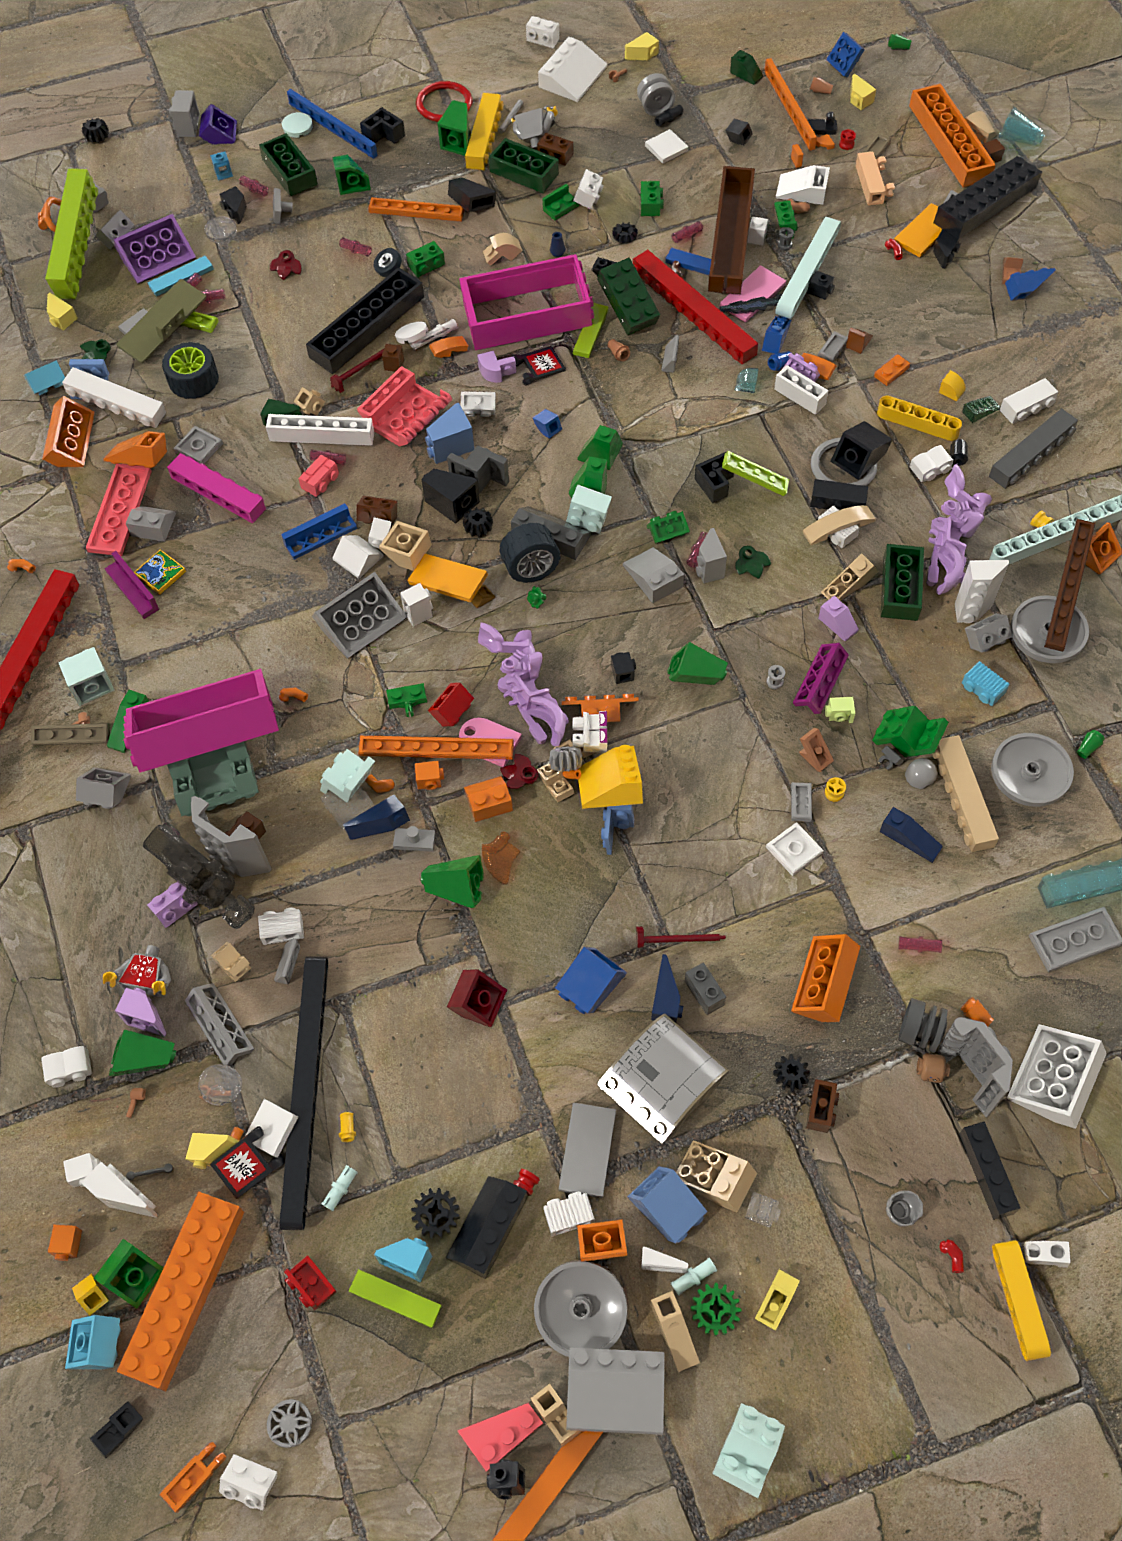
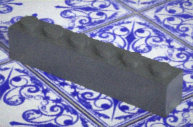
M1061 408L992 466L989 477L1005 489L1010 484L1014 485L1022 474L1026 475L1033 465H1038L1045 455H1050L1056 446H1060L1064 442L1065 438L1071 437L1075 433L1078 420Z

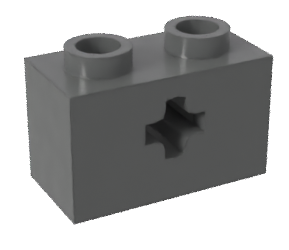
M704 962L685 973L684 981L706 1015L725 1005L726 995Z

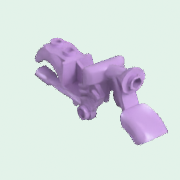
M957 464L953 466L952 472L945 479V485L948 489V495L958 502L953 500L944 502L941 505V510L944 514L950 516L948 518L938 517L932 520L931 530L929 531L936 538L930 537L928 539L930 543L934 544L931 565L928 567L926 584L934 586L938 582V560L945 567L947 573L944 583L938 586L936 590L938 595L949 592L958 583H962L965 576L963 570L967 558L964 557L967 545L960 542L959 539L960 537L970 538L973 536L984 520L983 513L985 507L992 500L991 496L986 493H976L971 497L963 491L965 478Z
M481 622L478 636L479 644L485 646L491 653H513L509 658L502 661L500 670L502 673H506V675L499 679L498 689L504 693V698L508 696L513 698L512 701H509V705L518 706L522 717L529 726L530 733L538 744H544L547 735L539 723H536L531 716L540 718L548 723L552 730L551 745L559 746L569 720L567 715L558 706L556 699L552 698L549 694L548 688L538 690L535 687L534 681L539 676L542 653L539 651L535 652L531 642V631L522 630L516 634L513 642L504 641L502 635L494 627Z

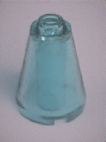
M1013 106L998 138L1037 145V143L1042 142L1045 134H1043L1044 130Z

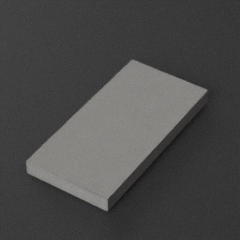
M1105 907L1029 934V938L1048 972L1122 946V937Z
M573 1103L559 1191L568 1193L581 1192V1194L587 1193V1196L603 1198L616 1109Z

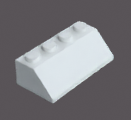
M1009 560L969 561L955 601L957 623L977 622L993 606L1009 565Z

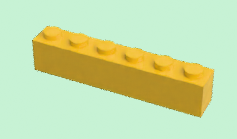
M482 94L465 154L467 169L485 170L486 164L489 163V153H492V142H495V132L498 131V121L501 120V111L504 108L501 94Z

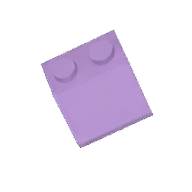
M126 988L115 1012L126 1025L165 1037L166 1031L158 1011L151 1002L152 1000L146 995V992L139 988H134V990Z

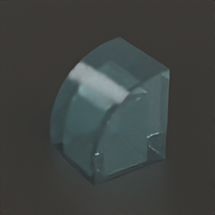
M747 368L739 372L735 390L755 393L759 369Z

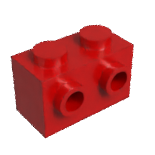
M460 682L450 683L428 711L441 726H454L459 722V717L462 713L470 708L471 702L475 698Z

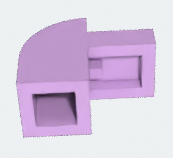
M494 351L477 355L480 372L490 382H502V376L516 373L514 356L497 360Z

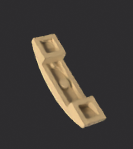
M868 506L849 507L815 521L803 530V534L810 545H814L827 540L830 534L857 524L859 527L875 522L876 518Z

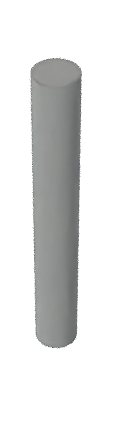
M518 100L499 127V133L503 134L511 123V119L514 118V115L517 114L523 105L522 100Z

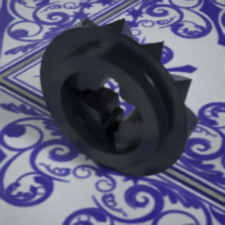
M624 222L616 224L612 231L613 238L620 243L632 242L638 235V229L635 228V225H631L630 222L627 224Z

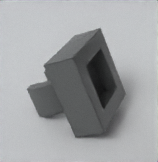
M886 745L882 750L885 755L881 756L878 762L882 764L885 760H889V765L886 769L892 770L895 764L901 766L905 760L891 747Z

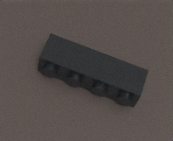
M985 1121L964 1127L959 1133V1137L993 1220L1015 1214L1021 1207Z

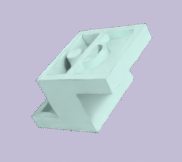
M346 749L343 754L340 752L336 756L332 768L328 767L322 774L320 791L326 795L331 791L348 803L370 775L375 761L369 756L363 761Z
M741 1403L722 1447L713 1474L758 1498L766 1475L776 1456L785 1426L779 1423L778 1420L769 1418L758 1412L755 1408Z

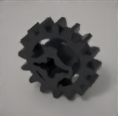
M430 1188L428 1195H425L423 1192L420 1193L421 1201L414 1200L417 1208H411L412 1213L416 1214L411 1218L412 1222H418L415 1225V1229L417 1231L422 1229V1236H426L429 1233L431 1239H434L435 1234H438L440 1239H442L443 1232L450 1235L451 1231L449 1228L457 1227L454 1219H460V1215L455 1213L460 1210L459 1205H453L457 1201L456 1198L451 1197L449 1199V1191L442 1194L441 1188H438L436 1193H433ZM432 1200V1202L429 1205L424 1206L427 1202ZM442 1201H445L449 1205L450 1210L442 1206ZM438 1206L440 1214H437L434 1219L431 1213H435ZM421 1217L429 1220V1227L422 1222ZM444 1221H447L446 1224H444L443 1226L439 1227V1225H440L441 1223H443Z

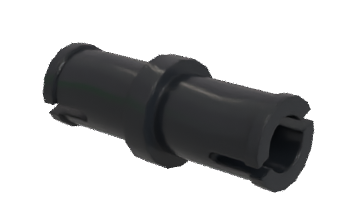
M679 104L672 109L665 110L663 114L655 117V124L661 126L666 122L673 121L675 117L683 114V107Z

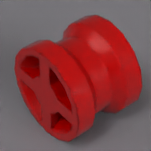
M850 129L843 130L840 135L839 146L841 149L851 150L855 144L856 133Z
M520 1169L518 1179L514 1180L512 1184L526 1190L527 1195L531 1196L533 1194V1187L539 1183L540 1179L528 1170Z

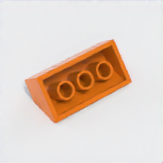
M62 396L53 406L42 460L57 467H83L94 411L66 396Z
M846 934L813 936L791 1011L820 1022H839L861 946Z

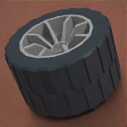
M540 523L522 524L513 528L502 539L499 546L500 555L509 575L517 582L532 583L547 577L556 569L561 559L559 548L550 530Z

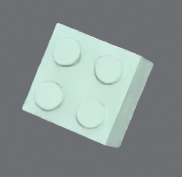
M577 485L570 503L566 522L600 534L612 497Z

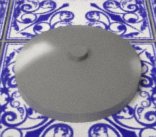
M1036 596L1024 601L1016 609L1010 625L1012 638L1018 648L1029 657L1045 663H1062L1075 658L1083 650L1089 637L1088 622L1083 613L1075 606L1064 651L1061 652L1044 647L1056 601L1055 596Z
M1021 733L1009 737L999 745L991 764L993 779L1001 792L1011 800L1026 806L1040 807L1057 802L1066 794L1073 781V764L1068 753L1056 741L1040 734Z
M581 1260L563 1263L553 1269L539 1286L534 1303L536 1325L548 1345L568 1357L570 1348L610 1349L621 1336L627 1319V1299L624 1289L616 1276L598 1263L592 1261L581 1262Z

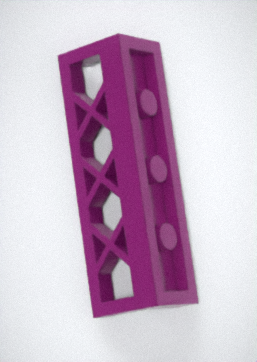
M112 552L111 554L115 562L104 568L106 573L143 619L157 612L159 607L153 595L118 552Z
M840 643L821 644L793 701L795 706H808L814 714H821L849 656Z

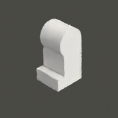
M1028 1241L1024 1243L1025 1262L1028 1264L1056 1265L1065 1268L1070 1265L1069 1242Z

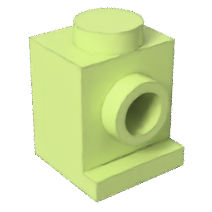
M853 697L830 698L828 705L825 706V716L829 717V721L842 722L848 720L849 723H853L855 717Z

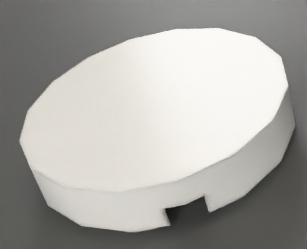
M424 322L410 323L398 329L395 337L398 343L404 344V341L413 343L423 338L426 332H428V328Z

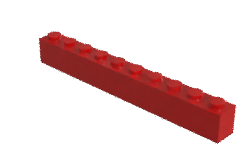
M647 249L633 258V265L640 278L646 284H649L656 293L664 297L668 303H671L679 312L685 315L690 322H693L701 331L706 333L712 341H715L724 351L728 352L734 360L743 365L757 355L758 342L652 252Z
M57 569L53 570L0 666V730L4 728L5 721L8 715L12 713L15 702L21 696L25 684L30 680L34 667L38 665L41 654L46 650L47 643L54 635L58 623L61 622L66 608L70 606L73 595L79 589V583L72 573Z

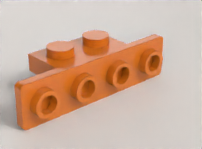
M623 694V698H615V695H604V699H596V696H584L585 700H577V697H565L562 705L581 704L582 717L583 712L594 715L599 714V711H607V722H619L620 702L639 701V697H634V694Z

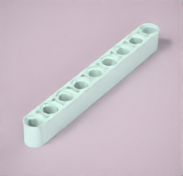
M829 217L824 218L777 304L776 315L789 319L793 318L808 290L810 279L815 271L819 270L840 230L841 221Z
M1122 495L994 546L989 560H1009V564H1012L1071 540L1077 519L1095 523L1094 530L1101 528L1107 522L1111 524L1121 520Z

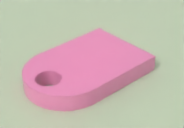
M473 718L463 724L459 732V738L513 739L514 752L522 738V734L485 718ZM467 730H474L475 734L467 736L465 732ZM484 759L500 767L506 766L509 761L505 759Z

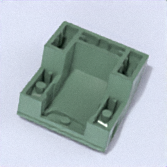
M246 741L167 764L173 780L174 798L181 816H192L191 798L193 796L200 797L208 802L209 806L206 810H212L217 805L224 803L232 804L237 799L243 797L251 798L256 793H259Z

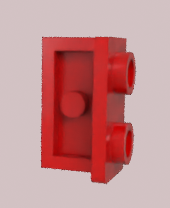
M308 1255L291 1270L287 1268L284 1271L288 1276L285 1279L286 1283L292 1290L296 1288L302 1295L298 1298L306 1308L311 1306L316 1311L337 1292Z

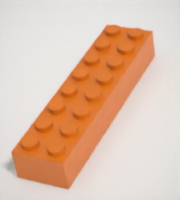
M941 84L912 91L909 107L962 187L973 185L994 171L996 164Z
M198 1191L117 1369L118 1373L166 1392L245 1213L240 1206Z

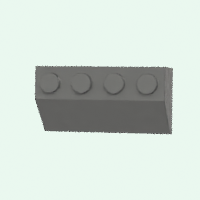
M529 506L519 508L511 520V530L528 523L545 525L550 530L560 554L574 560L577 559L592 534L589 530L573 526L564 520Z

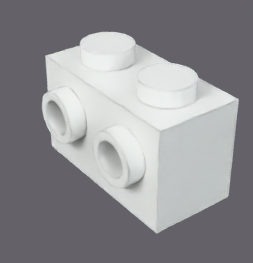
M532 16L526 24L527 41L554 48L559 40V23Z
M586 169L573 201L591 209L593 203L596 204L599 199V194L603 188L601 184L603 177Z

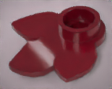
M289 250L282 251L270 263V271H277L282 280H285L291 272L300 275L302 271L300 261L295 259L293 252Z
M521 754L514 755L513 765L500 768L502 775L508 779L506 786L511 789H519L525 784H533L538 779L537 769L531 766V761L528 757Z

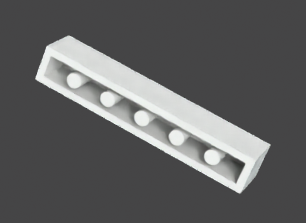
M72 367L62 382L68 395L79 397L87 403H94L100 408L109 409L115 414L124 415L130 420L139 421L145 426L157 428L166 414L163 402Z
M268 414L266 424L269 441L372 446L374 438L372 418Z

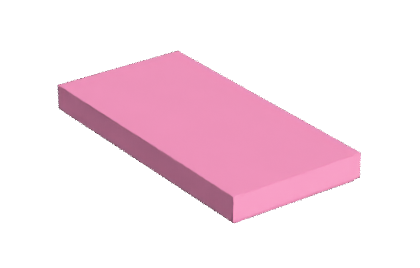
M760 265L742 282L741 295L729 294L720 302V306L759 297L770 299L786 285V280ZM756 302L749 307L742 308L747 310L750 307H763L766 303ZM757 309L755 312L750 311L746 314L741 312L738 314L729 313L746 323L759 310Z

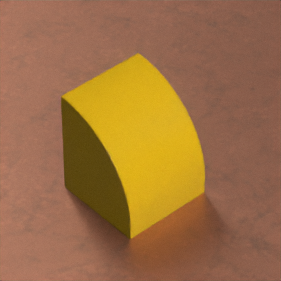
M950 370L942 380L939 393L958 401L965 392V383L957 373Z
M92 1273L72 1288L76 1301L89 1316L109 1301L105 1291L99 1282L94 1279Z

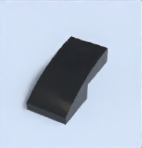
M127 1401L109 1417V1422L90 1438V1441L106 1459L143 1421V1417Z

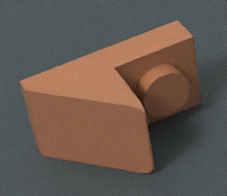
M1004 258L1002 284H1005L1013 273L1020 272L1021 274L1024 259Z
M813 728L800 738L804 747L799 752L800 755L818 772L834 761L819 729Z

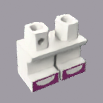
M599 711V714L594 715L583 712V717H574L573 730H583V734H573V747H583V752H607V711Z

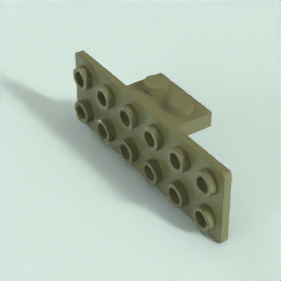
M180 279L117 342V347L143 364L206 299V295L183 279Z

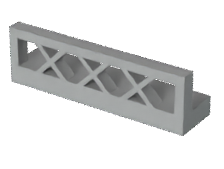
M214 983L194 987L185 999V1002L225 1067L231 1066L238 1056L252 1053L254 1050L252 1044ZM210 991L214 999L207 997L204 992ZM214 1007L222 1010L224 1015L216 1013ZM224 1024L231 1026L234 1033L227 1030ZM235 1040L242 1043L244 1048L238 1049Z

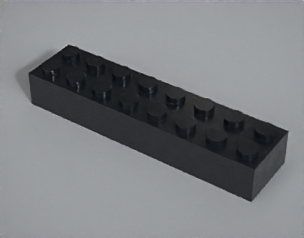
M1016 156L938 206L933 223L959 240L1034 190L1038 185L1042 171L1026 162L1023 158Z
M398 267L306 343L309 359L331 374H334L424 298L423 283Z

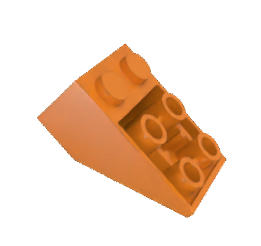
M147 431L118 443L107 454L104 461L111 462L112 464H128L129 466L139 465L145 468L155 467L167 453L165 433Z

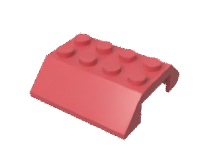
M401 366L357 408V411L362 418H372L374 432L400 447L409 444L417 436V432L422 431L439 414V410L444 409L452 401V397L442 389L440 390V396H437L418 385L415 380V374Z

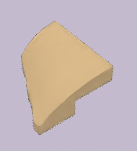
M977 111L965 117L968 125L975 130V135L982 142L986 143L996 137L997 133L983 111Z

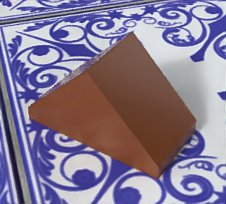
M851 327L846 348L861 354L873 335Z

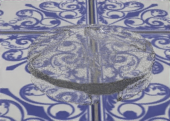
M218 216L206 223L204 231L211 242L225 243L228 239L235 237L237 227L231 218Z
M215 1064L206 1068L200 1075L198 1090H200L202 1098L210 1104L218 1106L234 1102L242 1089V1080L239 1073L234 1068L224 1064Z

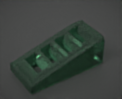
M991 396L965 403L962 413L974 423L1000 410L1001 406Z

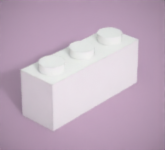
M788 365L776 375L774 389L816 415L826 405L829 390Z
M1044 378L1004 398L1000 411L1012 424L1023 421L1026 417L1037 414L1046 407H1051L1056 401L1058 391Z

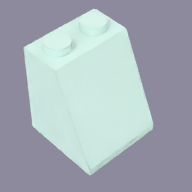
M94 647L58 662L65 681L79 706L115 691Z

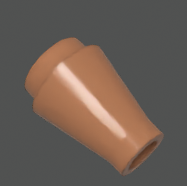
M814 77L810 90L816 93L831 94L833 85L820 77Z
M611 339L608 342V348L618 361H626L629 358L630 350L628 346L617 342L615 339Z

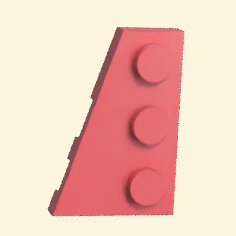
M527 1403L458 1430V1433L485 1471L488 1472L490 1464L498 1463L499 1460H502L543 1425V1422L530 1404Z

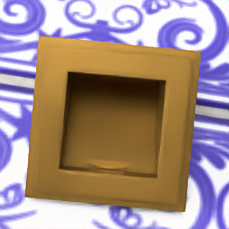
M484 584L475 595L472 604L479 608L493 600L495 595Z

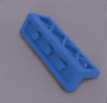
M344 503L281 534L285 547L295 560L356 530L357 525L351 518L349 509ZM346 521L351 524L346 528L340 527L341 523ZM327 530H335L330 536L324 535ZM313 537L319 538L317 542L309 543V539ZM297 545L303 546L302 549L297 552H294L292 549Z

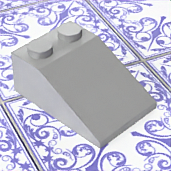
M654 547L623 563L624 568L652 603L683 588V572L674 561Z

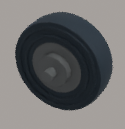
M386 248L377 254L373 266L380 276L387 277L398 267L400 268L402 258L395 249Z

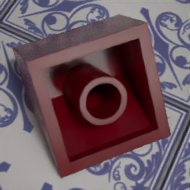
M478 969L463 970L447 1008L465 1019L492 1027L507 989Z

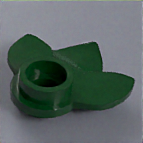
M104 339L92 340L80 345V348L86 352L82 359H104L105 361L107 353L111 350L110 343Z
M746 545L739 550V559L735 563V568L739 575L747 571L753 577L759 579L763 572V566H770L771 561L764 552L756 551L752 546ZM745 552H749L751 556H747Z

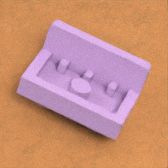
M789 353L788 357L790 359L785 366L788 365L815 382L820 376L817 370L818 367L812 362L806 363L803 361L804 358L797 353L795 355Z
M179 880L161 895L154 897L147 906L163 926L167 928L198 905V901L186 885Z

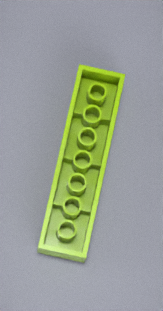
M68 168L45 278L54 295L59 299H76V295L79 292V280L82 278V265L85 264L84 255L88 249L87 240L90 237V225L93 223L92 215L93 210L96 208L95 200L98 197V188L95 186L93 178L87 169Z

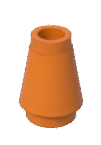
M973 997L961 1008L964 1012L963 1015L971 1020L984 1022L987 1027L994 1020L978 999L975 1000Z

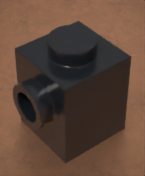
M735 118L725 130L730 142L743 146L753 135L748 122Z
M816 270L809 281L807 293L826 300L828 295H831L834 291V277Z
M619 652L611 655V668L615 683L620 684L634 681L636 662L634 658L631 659L630 653Z

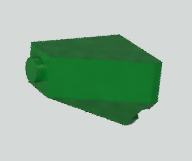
M348 154L332 157L340 195L371 190L369 176Z
M600 425L583 446L577 460L586 462L589 456L607 459V470H610L623 446L617 430Z
M589 456L572 478L569 489V496L573 498L577 485L605 494L607 488V459Z
M688 642L672 656L667 673L670 675L669 680L673 682L715 685L726 677L728 662Z
M480 855L429 865L421 872V883L424 885L425 892L469 908H475L481 901L482 892L478 890L480 882L483 881L484 872Z
M124 1029L116 1043L111 1060L113 1067L109 1070V1076L166 1068L169 1062L173 1063L176 1050H173L175 1043Z

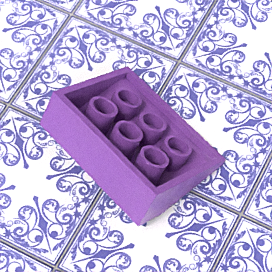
M173 214L114 239V245L118 254L137 284L196 258Z

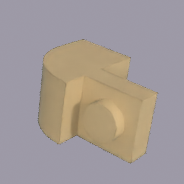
M499 233L490 238L492 244L483 251L486 262L489 265H493L501 256L512 261L522 252L519 240L513 235Z
M226 942L211 955L234 982L251 969L248 960L241 956L231 943Z
M550 1383L530 1398L562 1447L582 1432L566 1430L567 1409Z

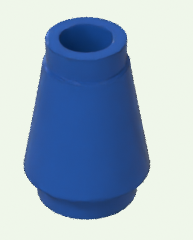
M791 352L772 354L768 359L769 368L773 371H779L790 359L788 355Z

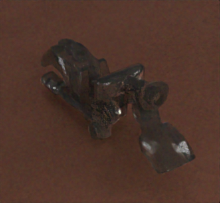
M166 822L156 826L144 840L143 847L166 866V869H168L167 874L187 888L182 896L186 902L191 905L197 902L209 910L217 908L224 903L226 905V912L222 915V918L234 929L241 928L246 921L252 918L255 910L254 905L243 895H238L236 898L231 894L235 887V878L229 873L222 871L223 865L215 858L209 861L180 836V832L172 824Z

